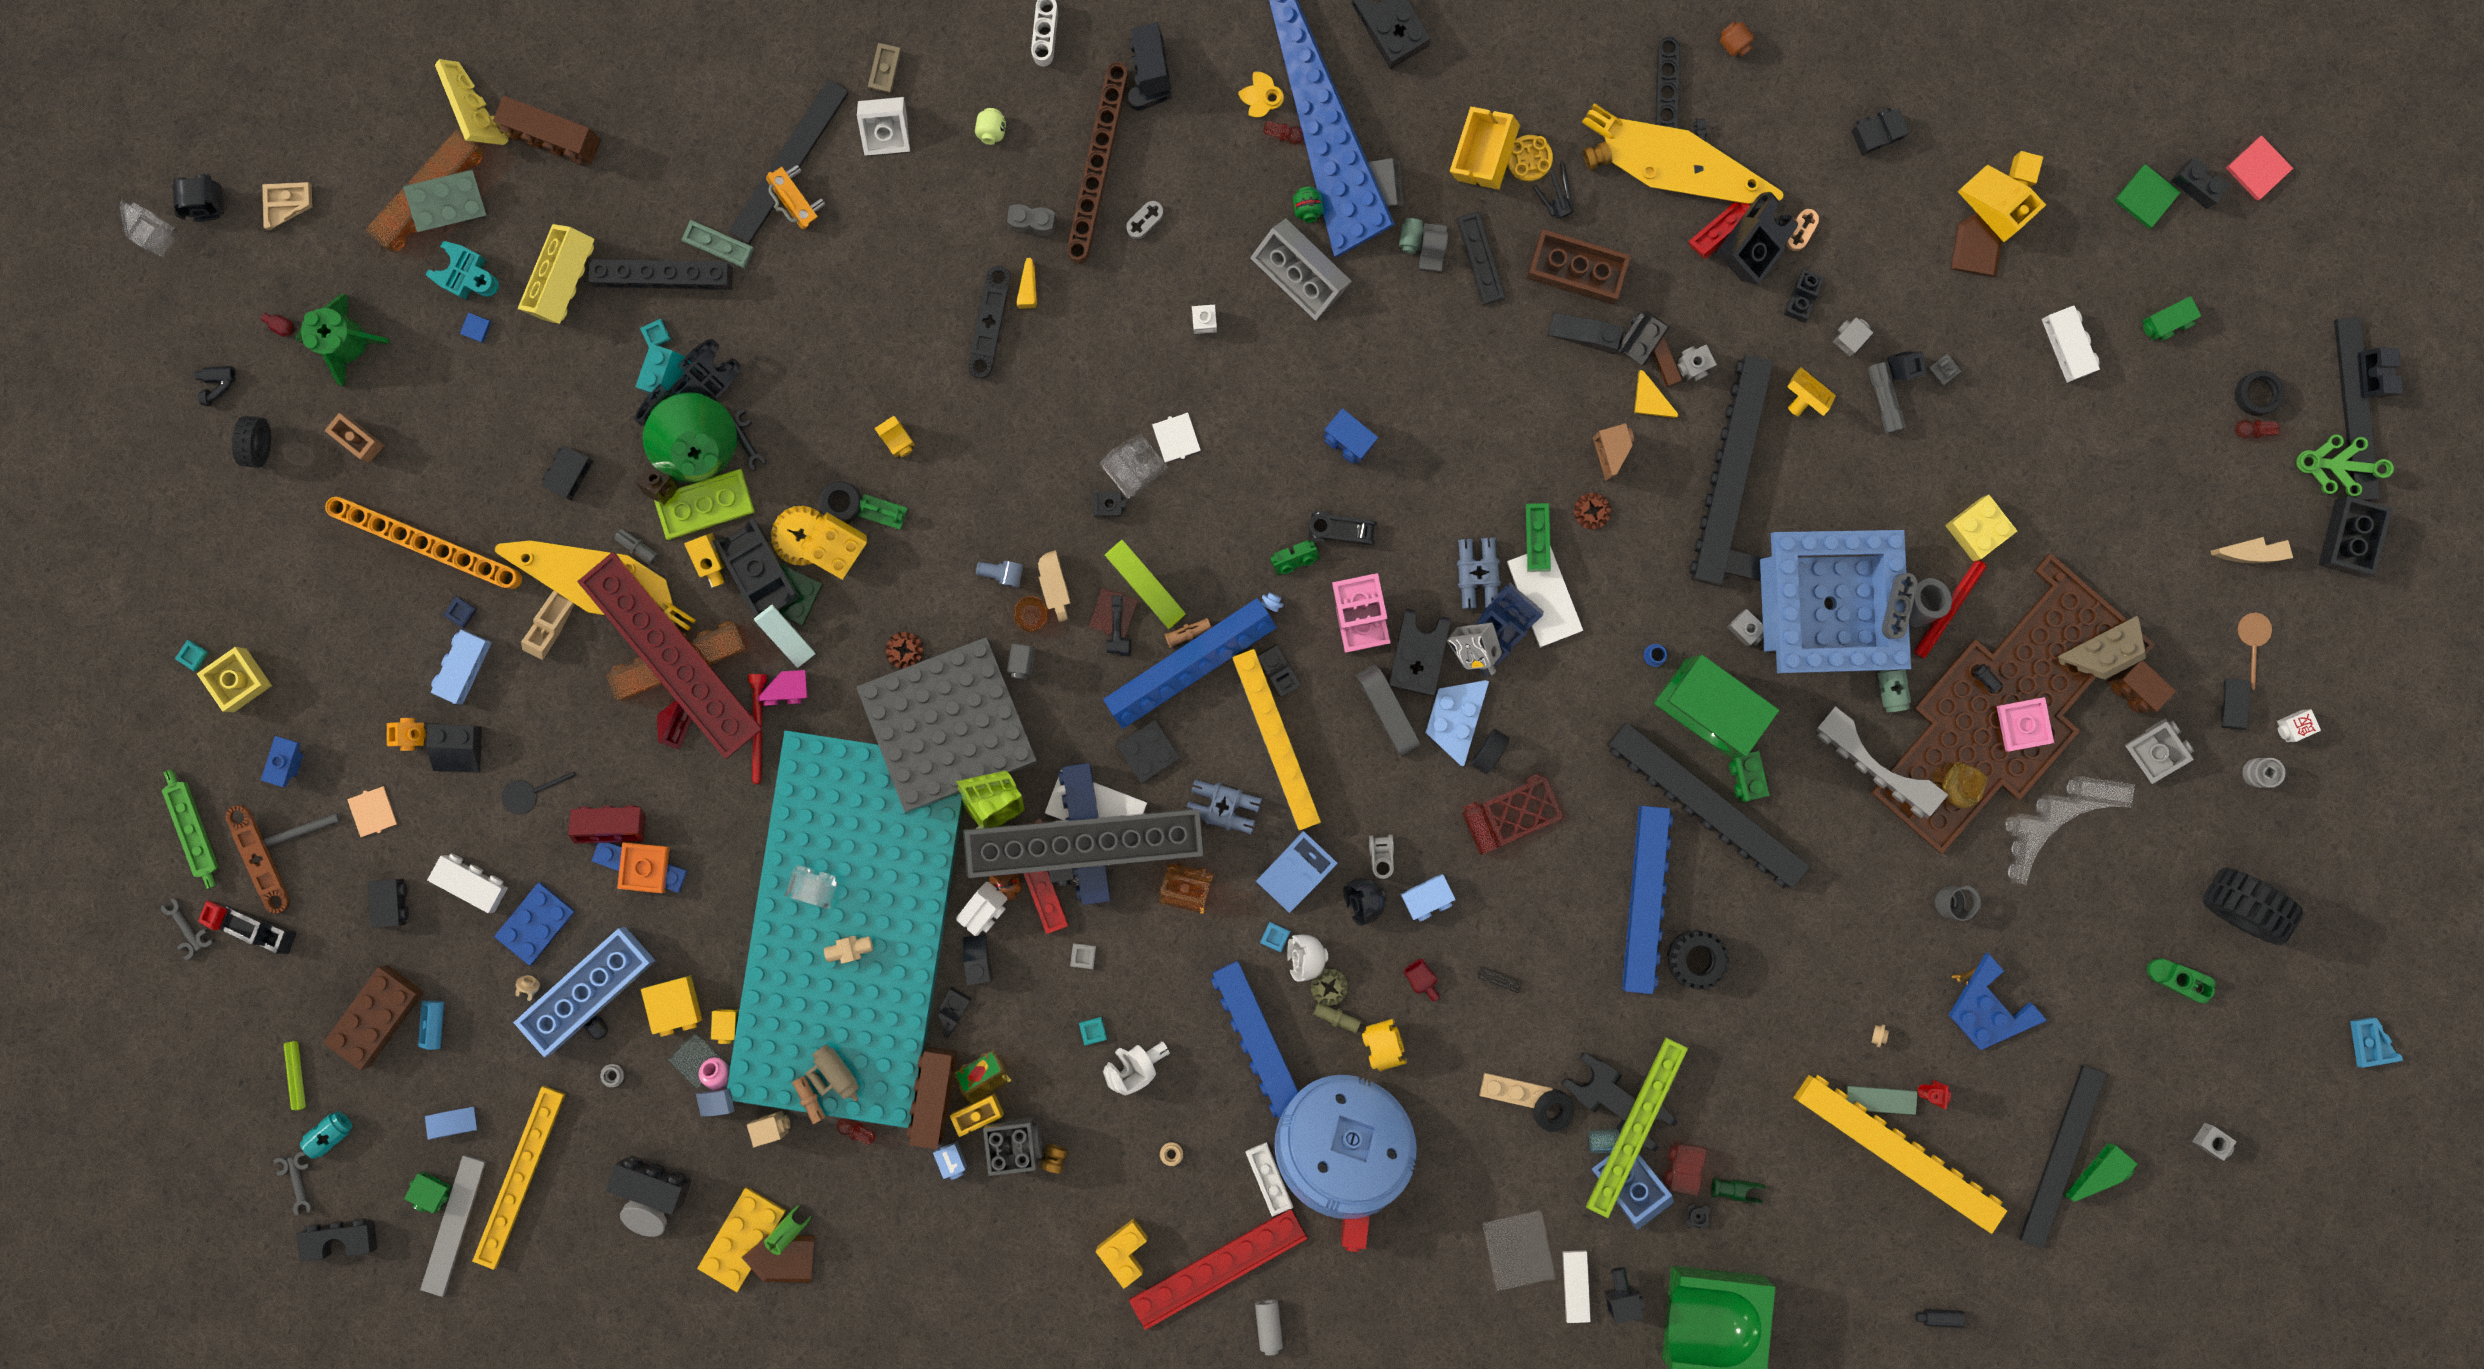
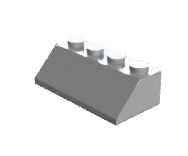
M1286 218L1270 230L1250 257L1315 321L1341 296L1352 282Z

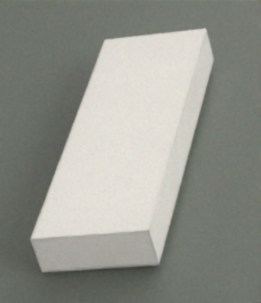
M1267 1142L1246 1150V1155L1272 1217L1292 1209V1202Z
M1563 1251L1566 1322H1590L1587 1251Z

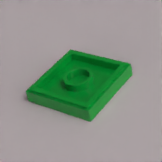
M2144 164L2114 201L2150 229L2181 192Z

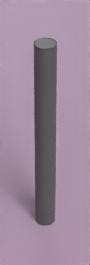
M335 813L264 838L263 840L266 847L338 823L341 820L339 814Z

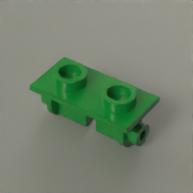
M864 494L862 500H860L859 509L861 511L858 516L901 530L908 508Z
M1306 540L1294 545L1295 553L1292 555L1288 548L1273 553L1274 556L1270 557L1276 575L1289 574L1295 568L1309 566L1315 560H1318L1319 555L1314 542Z

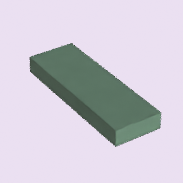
M690 220L681 239L686 244L744 269L754 250L750 245Z
M1846 1085V1095H1848L1846 1100L1853 1105L1855 1102H1858L1867 1108V1111L1916 1115L1917 1091Z

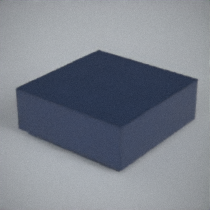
M456 596L443 615L460 627L465 628L477 609Z

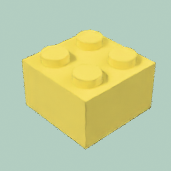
M1990 495L1981 497L1945 525L1973 562L1985 557L2017 532L2016 528Z
M234 647L197 673L223 712H236L272 687L247 648Z

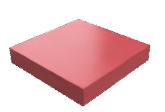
M2262 135L2226 167L2257 201L2293 169Z

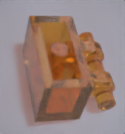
M1169 863L1167 869L1169 873L1165 872L1159 893V903L1204 914L1210 894V883L1213 881L1214 874L1205 872L1206 869L1198 868L1196 870L1185 867V864L1178 863V865Z

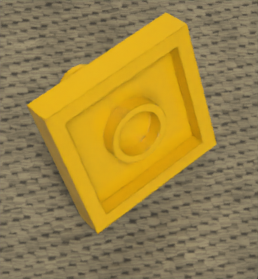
M1802 367L1796 371L1787 386L1798 395L1795 401L1788 407L1796 416H1800L1808 405L1824 416L1836 397L1833 392Z

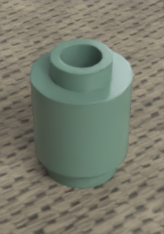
M1406 218L1405 223L1402 224L1399 247L1403 249L1404 253L1416 254V251L1421 250L1424 233L1423 221Z

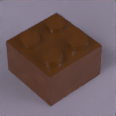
M2143 660L2111 676L2107 681L2111 685L2110 690L2119 697L2123 696L2128 701V707L2136 713L2158 712L2176 692Z

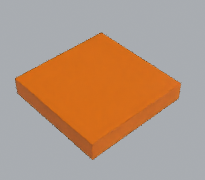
M622 842L617 889L665 893L670 847Z

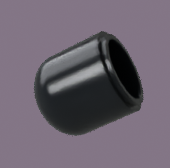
M594 1016L584 1025V1029L595 1040L604 1038L608 1033L607 1025L599 1016Z

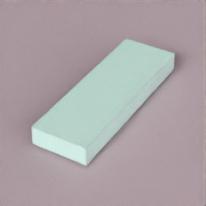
M773 604L754 618L761 629L797 668L815 655L814 650Z

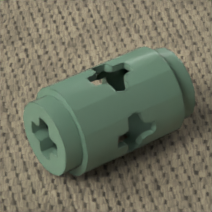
M1879 670L1880 672L1877 674L1883 707H1886V712L1910 709L1911 697L1906 670ZM1898 685V689L1891 690L1892 686Z

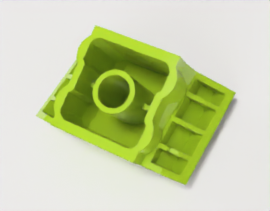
M1007 771L956 781L966 812L976 821L980 828L999 827L1007 821L1014 819L1025 810L1022 795L1017 790L1015 782Z

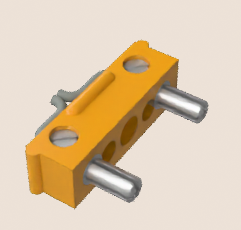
M798 165L785 172L783 167H780L773 173L769 172L766 180L770 185L769 193L776 202L773 207L777 212L782 211L789 221L797 222L799 227L805 230L811 222L816 220L818 216L815 212L825 206V202L821 203L823 200L819 199L812 205H809L791 180V178L801 172ZM772 189H773L774 192L777 194V196L779 197V199L782 201V203L784 204V206L787 208V210L789 211V213L792 215V217H793L794 219H792V218L789 216V214L787 213V211H786L784 208L778 207V206H779V201H778L777 197L774 195V193L772 192Z

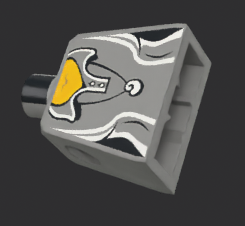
M1493 623L1457 627L1448 637L1447 642L1464 668H1480L1484 677L1493 675L1496 672L1494 664L1502 653Z

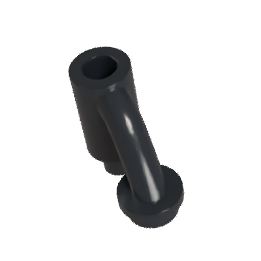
M233 366L204 367L202 371H195V380H203L205 383H220L213 391L204 389L199 392L200 404L206 407L211 406L212 401L223 395L230 388L232 382L236 380L235 368Z

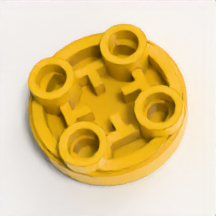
M1521 136L1515 140L1513 152H1511L1507 164L1510 172L1516 178L1527 182L1536 181L1548 173L1553 161L1552 150L1546 139L1542 136Z

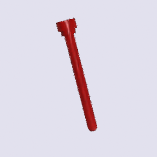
M748 674V683H750V688H753V718L762 727V702H758V696L762 693V688H765L767 674ZM762 730L752 738V782L756 785L762 781Z

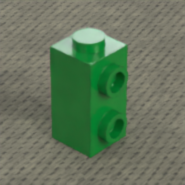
M2190 296L2142 320L2144 323L2143 330L2152 340L2160 337L2163 341L2175 335L2173 330L2181 327L2183 331L2195 325L2194 320L2201 317V314Z

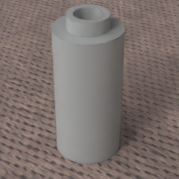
M1278 1300L1258 1301L1255 1303L1260 1351L1265 1352V1355H1276L1279 1353V1350L1283 1349Z

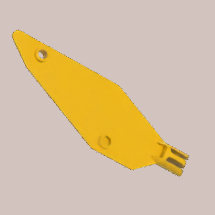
M1595 103L1591 107L1592 110H1589L1586 114L1587 117L1582 120L1584 125L1605 138L1611 151L1612 163L1651 188L1752 204L1764 192H1772L1778 201L1783 198L1781 190L1688 130L1619 119ZM1694 165L1703 166L1704 171L1695 174ZM1748 182H1752L1755 187L1750 188Z
M536 541L502 543L495 547V552L588 613L604 615L577 581L610 554L609 552ZM617 554L669 618L683 629L689 631L691 627L676 618L675 614H679L693 624L696 619L673 605L667 581L630 556ZM530 556V560L525 563L524 558Z

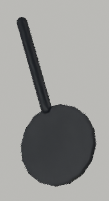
M571 772L536 788H533L526 781H513L503 790V805L513 814H525L535 805L536 792L574 777L575 772Z

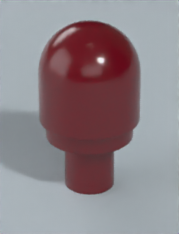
M264 313L261 317V321L267 323L268 328L280 336H290L294 331L293 323L281 315L271 316Z

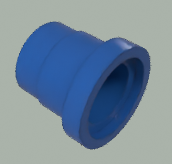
M1651 644L1644 651V660L1652 667L1661 666L1666 661L1667 652L1663 646ZM1653 649L1661 651L1662 658L1660 661H1655L1652 658L1651 653Z

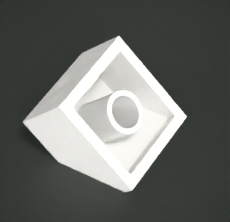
M904 97L858 101L857 119L865 156L910 152Z

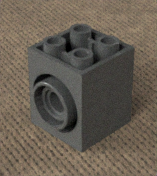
M1035 1115L995 1120L986 1124L983 1132L989 1176L1034 1171L1037 1169L1040 1158H1042V1140L1040 1128L1036 1125Z

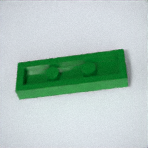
M1549 503L1526 504L1527 572H1551Z

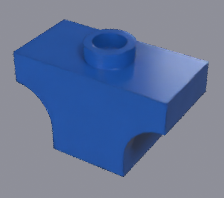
M275 736L261 781L287 787L289 780L293 776H297L304 755L299 751L300 743Z

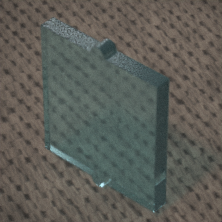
M695 1033L685 1044L680 1045V1049L668 1061L698 1089L703 1084L699 1079V1069L704 1061L714 1057L722 1058Z

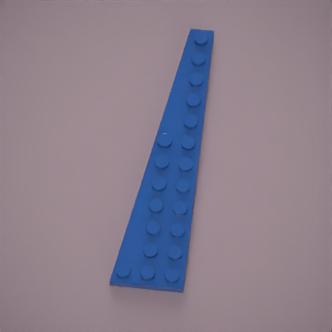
M1269 0L1317 191L1322 195L1323 215L1334 257H1339L1393 227L1395 223L1298 0Z

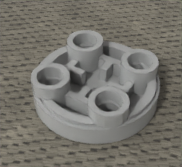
M631 1200L624 1205L620 1213V1219L623 1224L633 1232L643 1236H659L667 1226V1219L664 1216L665 1212Z

